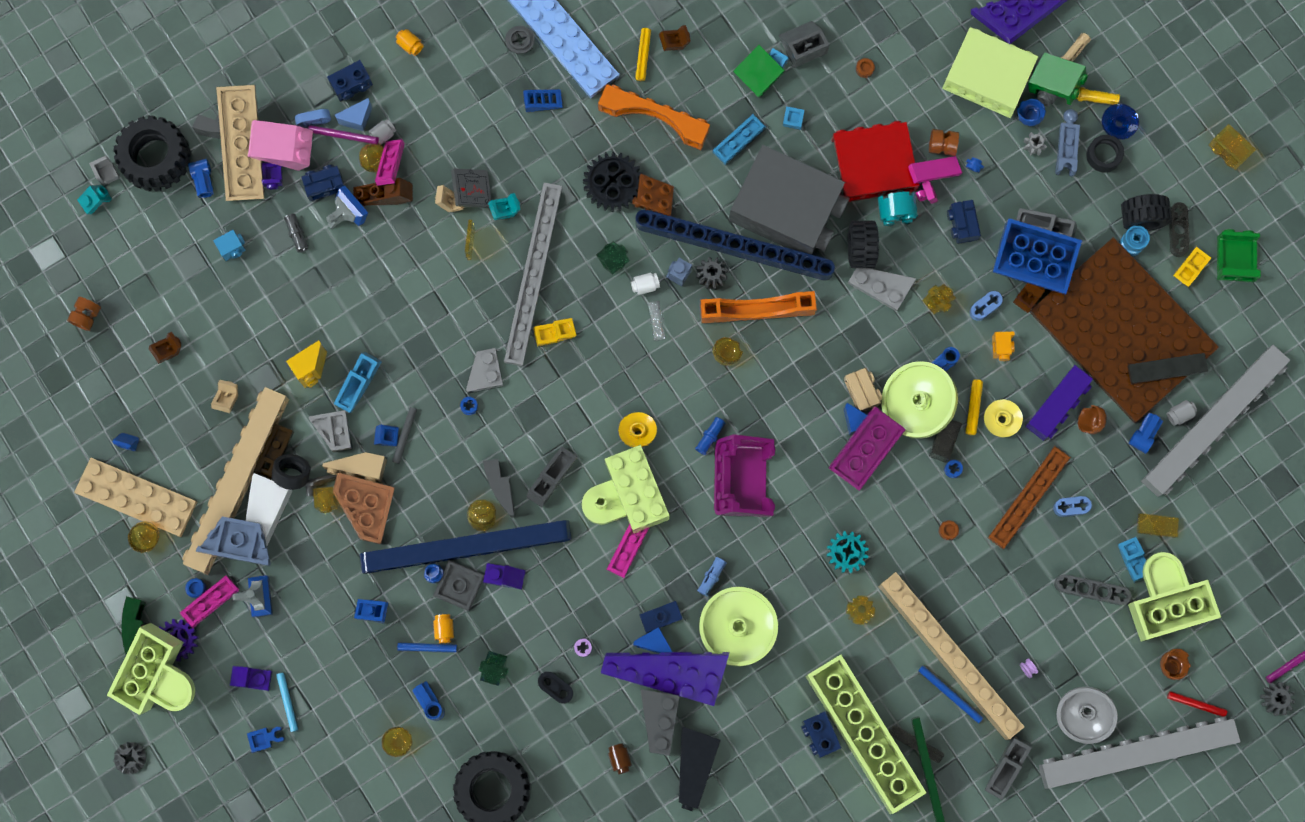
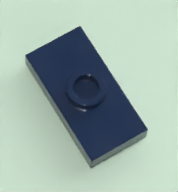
M676 601L639 614L646 633L658 627L662 628L683 620Z

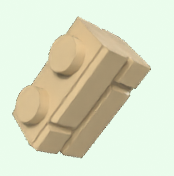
M863 368L844 377V382L858 410L865 412L871 410L874 406H880L882 395L880 390L875 389L873 385L875 379L871 371L868 372L867 368Z

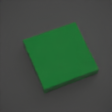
M758 45L733 72L760 98L785 70Z

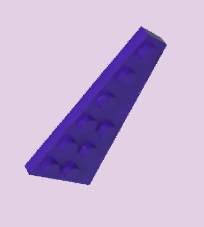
M1000 0L995 3L991 1L986 3L985 7L971 9V15L1008 44H1011L1067 0Z
M650 652L642 654L606 653L601 674L714 706L730 652H723L722 654H712V652H704V654H692L691 652H661L660 654H650Z

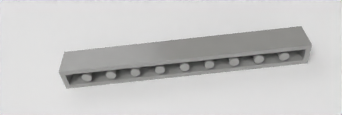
M1274 345L1266 349L1141 482L1157 497L1162 494L1166 496L1174 488L1171 485L1175 481L1180 482L1186 476L1185 470L1188 467L1192 469L1199 462L1197 458L1201 454L1205 455L1212 448L1210 444L1214 440L1218 442L1225 435L1223 433L1226 427L1230 429L1238 421L1236 417L1248 411L1250 408L1248 404L1252 400L1256 402L1263 395L1261 391L1264 387L1268 389L1275 382L1273 378L1287 370L1286 364L1290 359Z
M1224 716L1215 718V723L1208 724L1207 721L1195 723L1196 727L1191 729L1187 725L1176 728L1177 732L1174 733L1166 730L1157 732L1158 736L1153 738L1149 734L1138 737L1139 741L1132 742L1131 739L1120 741V746L1113 747L1112 744L1100 746L1101 750L1095 752L1091 748L1082 750V755L1074 756V753L1062 755V760L1055 761V757L1043 760L1044 764L1038 765L1044 788L1049 789L1240 743L1234 719L1227 720V717Z

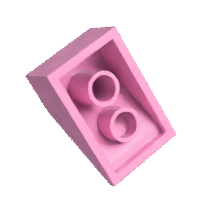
M253 120L248 157L300 171L310 165L313 130L296 125Z

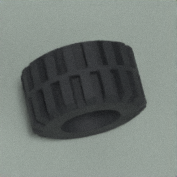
M1160 194L1140 195L1132 197L1121 204L1123 227L1127 230L1132 226H1142L1147 231L1165 227L1172 222L1170 200L1167 196Z
M851 221L848 229V260L851 268H875L879 255V234L876 222Z

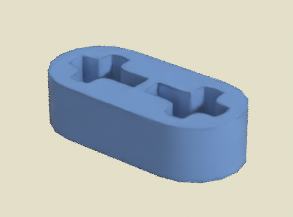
M328 109L314 110L295 116L296 126L303 128L331 121Z
M991 291L974 303L970 308L971 318L981 321L1002 304L1001 294ZM996 297L998 299L996 304H987L991 298ZM976 308H985L981 314L976 315L974 313L976 311Z
M1085 496L1062 498L1055 502L1053 510L1060 517L1083 515L1090 511L1092 504L1089 498ZM1080 501H1082V503L1086 504L1087 507H1085L1082 510L1081 507L1075 508L1074 505H1077L1080 503ZM1061 503H1063L1064 506H1070V508L1066 509L1064 513L1062 509H1058Z

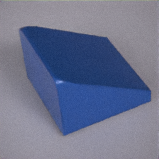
M382 424L376 426L374 445L396 447L399 427Z
M121 433L112 442L117 447L134 452L136 451L139 438Z

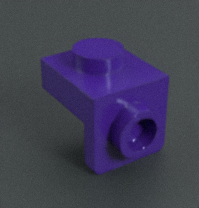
M263 163L262 185L269 190L278 189V186H283L282 166Z

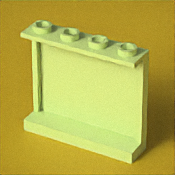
M970 27L942 89L1011 118L1038 56Z

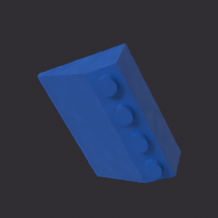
M1009 218L1005 223L1000 239L993 273L1067 294L1082 240Z

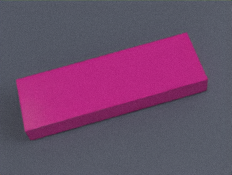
M403 139L385 142L375 178L377 186L395 183L405 145Z
M956 156L913 163L908 166L914 184L955 177L962 174Z
M629 524L607 567L608 571L625 578L649 528L633 534Z
M226 575L183 609L180 615L194 628L229 600L233 594H236L239 589Z

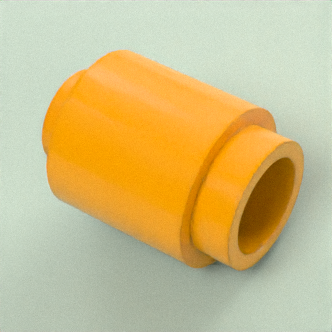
M408 29L401 30L396 35V44L410 55H418L424 47L421 43L422 41Z
M450 614L436 615L433 621L434 639L439 640V643H450V639L454 638L453 619H451Z

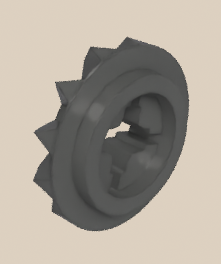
M515 26L507 32L505 43L510 52H514L517 55L520 53L526 54L527 51L532 50V46L535 43L534 35L525 26ZM517 35L521 39H525L523 40V46H521L519 42L515 43L517 41Z
M134 742L124 743L114 752L113 762L116 769L123 774L137 773L146 762V753L143 747ZM132 752V757L137 761H130L127 764V759L123 755H129Z

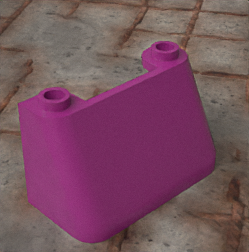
M733 434L717 441L715 446L714 511L716 515L770 517L774 515L775 504L771 498L766 497V460L771 459L775 454L774 439Z

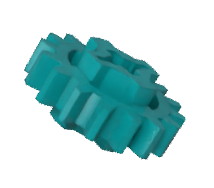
M843 531L842 536L837 533L835 535L836 540L832 538L830 540L832 546L829 545L826 548L830 550L826 557L832 558L829 564L835 563L834 570L840 567L841 573L848 569L849 574H851L853 568L859 571V565L864 566L866 564L863 559H868L869 557L864 554V552L869 550V548L863 547L866 541L859 540L861 535L854 537L853 531L850 535H847L846 531ZM846 540L844 545L837 546L840 541ZM854 542L858 545L860 550H857L855 548ZM849 546V552L852 554L846 559V553L843 551ZM835 554L839 555L841 563L837 560ZM859 559L856 563L848 565L850 560Z

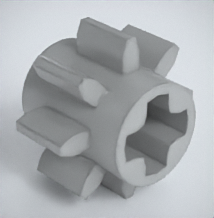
M1031 132L1029 138H1025L1023 141L1027 144L1024 150H1027L1030 156L1035 153L1039 156L1041 150L1047 148L1043 144L1047 138H1043L1040 132L1035 135Z

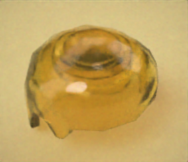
M367 144L361 148L359 161L361 167L368 172L378 171L383 147L380 144Z
M727 337L717 340L712 349L714 359L725 366L735 364L743 354V351L740 350L739 342Z
M485 499L473 501L467 511L469 524L478 531H486L495 524L496 519L494 505Z
M147 521L136 523L128 534L129 545L134 551L140 553L153 550L160 538L159 529L153 523Z
M400 726L388 729L381 740L383 750L393 757L405 755L413 743L411 734Z

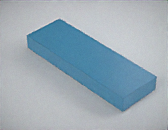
M752 114L714 148L713 153L726 165L762 133L766 126Z

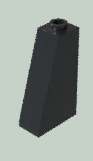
M685 727L681 731L679 803L682 804L681 808L693 812L694 808L698 809L721 740Z

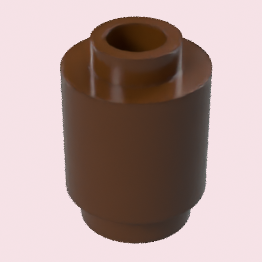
M623 743L609 747L608 756L613 772L618 771L619 775L629 772V767L632 766L627 747L624 748Z

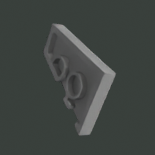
M856 268L848 284L897 312L916 278L869 268Z

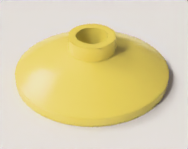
M997 400L987 407L984 413V423L993 435L1010 437L1021 428L1023 421L1022 413L1019 407L1012 401ZM999 417H1004L1005 423H1001Z

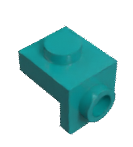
M90 185L77 199L86 214H93L103 202H110L112 200L108 190L102 185Z
M511 193L507 198L491 200L488 203L494 220L514 217L520 211V202L515 193Z

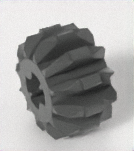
M708 257V263L702 260V266H697V271L699 272L696 273V278H701L699 280L700 285L706 282V289L709 288V285L716 289V283L719 286H723L722 280H727L725 274L728 273V269L723 268L725 266L724 262L718 264V257L715 258V261ZM713 270L715 276H711V273H709V271Z
M1278 682L1276 685L1270 683L1269 688H1263L1265 694L1260 695V698L1265 699V702H1262L1261 705L1268 706L1266 709L1267 713L1273 711V715L1278 716L1279 714L1286 715L1287 710H1293L1290 704H1294L1296 701L1291 699V696L1295 693H1288L1290 686L1286 685L1283 687L1282 682ZM1279 696L1280 701L1276 702L1275 698Z

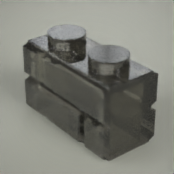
M951 420L941 432L937 433L928 456L947 463L962 424Z

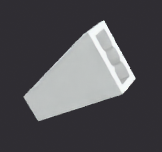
M254 473L251 481L246 521L262 524L266 545L268 546L292 490L279 487L274 481Z

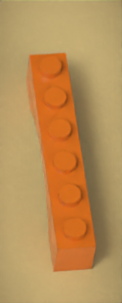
M606 84L598 103L599 111L614 117L625 114H645L656 117L672 127L684 144L702 150L710 131V124L704 119L692 118L686 112L679 113L668 105L661 106L650 98L643 99L638 94L631 91L625 92L616 85L610 86Z
M815 291L796 292L764 299L733 300L715 298L700 300L701 324L815 315L817 310Z

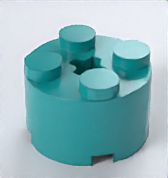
M909 192L890 193L888 198L883 199V196L878 197L880 221L883 222L884 226L894 225L895 221H902V224L912 223L913 219H916L918 216L915 192H912L911 195Z

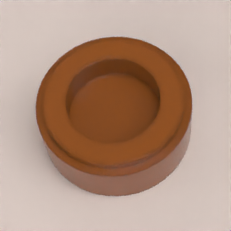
M868 58L859 60L856 65V73L862 78L870 77L875 69L873 61Z
M951 520L944 521L939 527V535L944 540H953L959 533L958 525Z

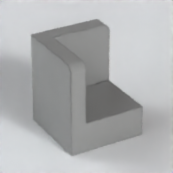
M107 156L89 163L96 179L102 186L120 179L112 161Z

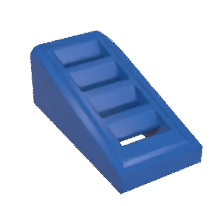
M560 89L523 91L526 112L563 108ZM553 95H556V102H557V103H553V100H552V96H553ZM545 96H548L549 103H545ZM537 97H541L542 103H538ZM530 98H534V104H530Z

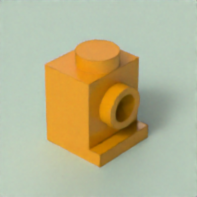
M995 332L993 334V359L999 358V361L1010 360V356L1014 352V341H1011L1015 335L1014 332Z

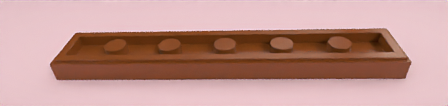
M1054 446L988 536V539L1004 549L1071 457Z

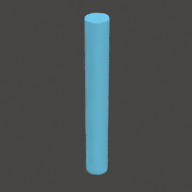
M279 673L276 676L290 731L294 732L298 730L287 682L284 673Z

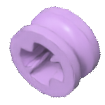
M579 639L574 645V650L578 656L586 657L591 653L592 646L587 639ZM582 642L589 646L585 653H580L581 650L578 651L577 649L578 646H581Z
M1026 659L1025 663H1020L1022 671L1028 678H1032V674L1038 673L1036 666L1030 659Z

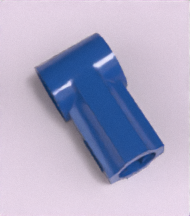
M208 159L188 163L191 177L194 179L197 196L199 198L211 197L214 194Z
M948 347L931 363L947 372L958 362L960 357L959 351L954 347ZM952 353L955 356V360L948 361L945 358V354Z
M1148 413L1128 444L1146 454L1155 440L1153 438L1163 423L1161 418L1155 414Z
M426 681L416 686L412 691L423 708L426 717L433 721L441 720L445 714L444 707L438 701L428 682ZM438 706V715L432 717L430 715L431 708Z

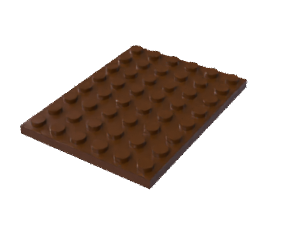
M1114 237L1072 273L1067 294L1052 291L1030 310L1033 317L1134 423L1187 376L1131 384L1127 367L1129 364L1205 353L1207 359L1219 348Z

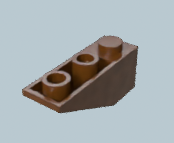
M399 177L396 178L393 184L377 186L376 183L353 187V195L362 206L398 205L413 201V183Z

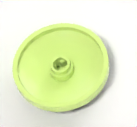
M912 362L897 369L887 380L882 392V411L906 429L902 435L910 438H927L941 432L951 422L957 409L958 393L953 379L945 370L929 362Z
M731 587L718 592L706 603L701 613L699 631L703 645L708 652H712V654L730 652L727 665L746 666L761 660L772 649L778 634V619L773 606L762 594L746 587Z

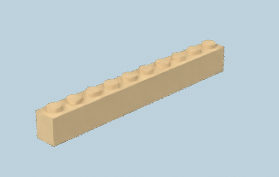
M266 387L258 394V403L249 414L248 418L250 420L247 426H244L241 431L240 442L235 444L232 451L233 457L231 461L226 463L224 468L225 474L222 479L218 480L216 485L217 491L209 499L207 505L209 508L199 521V530L191 538L192 545L183 555V565L206 575L209 574L217 556L196 552V548L203 544L209 532L216 527L217 522L222 516L235 518L251 484L254 469L275 424L279 423L289 402L287 396Z
M896 572L878 586L1005 740L1011 739L1024 728L1020 720Z

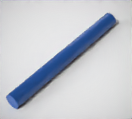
M924 665L920 667L918 672L978 724L982 721L983 717Z

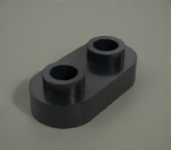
M543 672L539 676L538 686L557 702L566 704L572 700V688L554 673ZM547 678H550L552 680V683L549 686L544 684V681ZM562 690L567 691V696L564 698L560 696Z

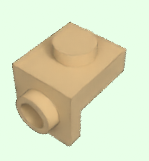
M444 185L437 186L435 204L447 212L464 209V207L455 205L453 191Z
M219 380L218 391L211 403L212 409L230 413L238 398V385L230 381Z

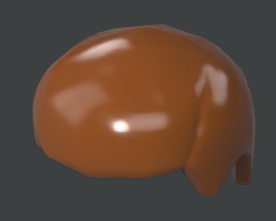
M1091 405V408H1083L1078 417L1079 430L1088 434L1101 432L1107 422L1105 410L1095 405Z
M1171 649L1164 653L1160 660L1162 673L1171 680H1180L1185 677L1191 667L1188 662L1189 654L1182 649Z

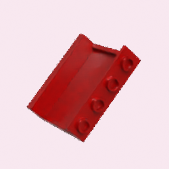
M894 121L890 125L876 124L871 128L857 127L852 131L838 130L833 133L832 142L835 145L841 180L845 182L843 195L850 198L848 202L888 196L890 193L915 192L918 190L919 183L914 184L908 168L910 164L915 163L907 122Z

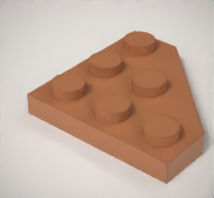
M337 473L333 494L360 540L381 544L394 487Z

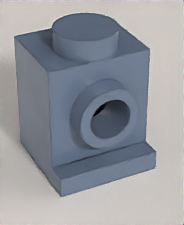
M678 258L677 261L671 263L666 278L683 286L692 271V265Z

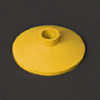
M635 412L621 420L618 431L621 440L630 447L639 445L645 447L655 439L657 426L649 415ZM640 431L641 434L636 435L635 432Z

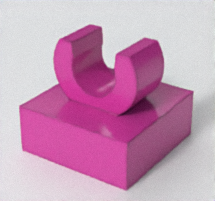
M930 181L922 183L924 190L916 192L918 200L921 202L928 199L931 204L937 202L938 198Z

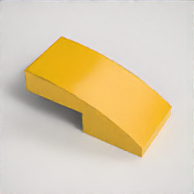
M1195 247L1173 276L1189 287L1211 260V257L1198 247Z
M572 318L557 320L552 324L535 326L533 328L537 347L576 337Z

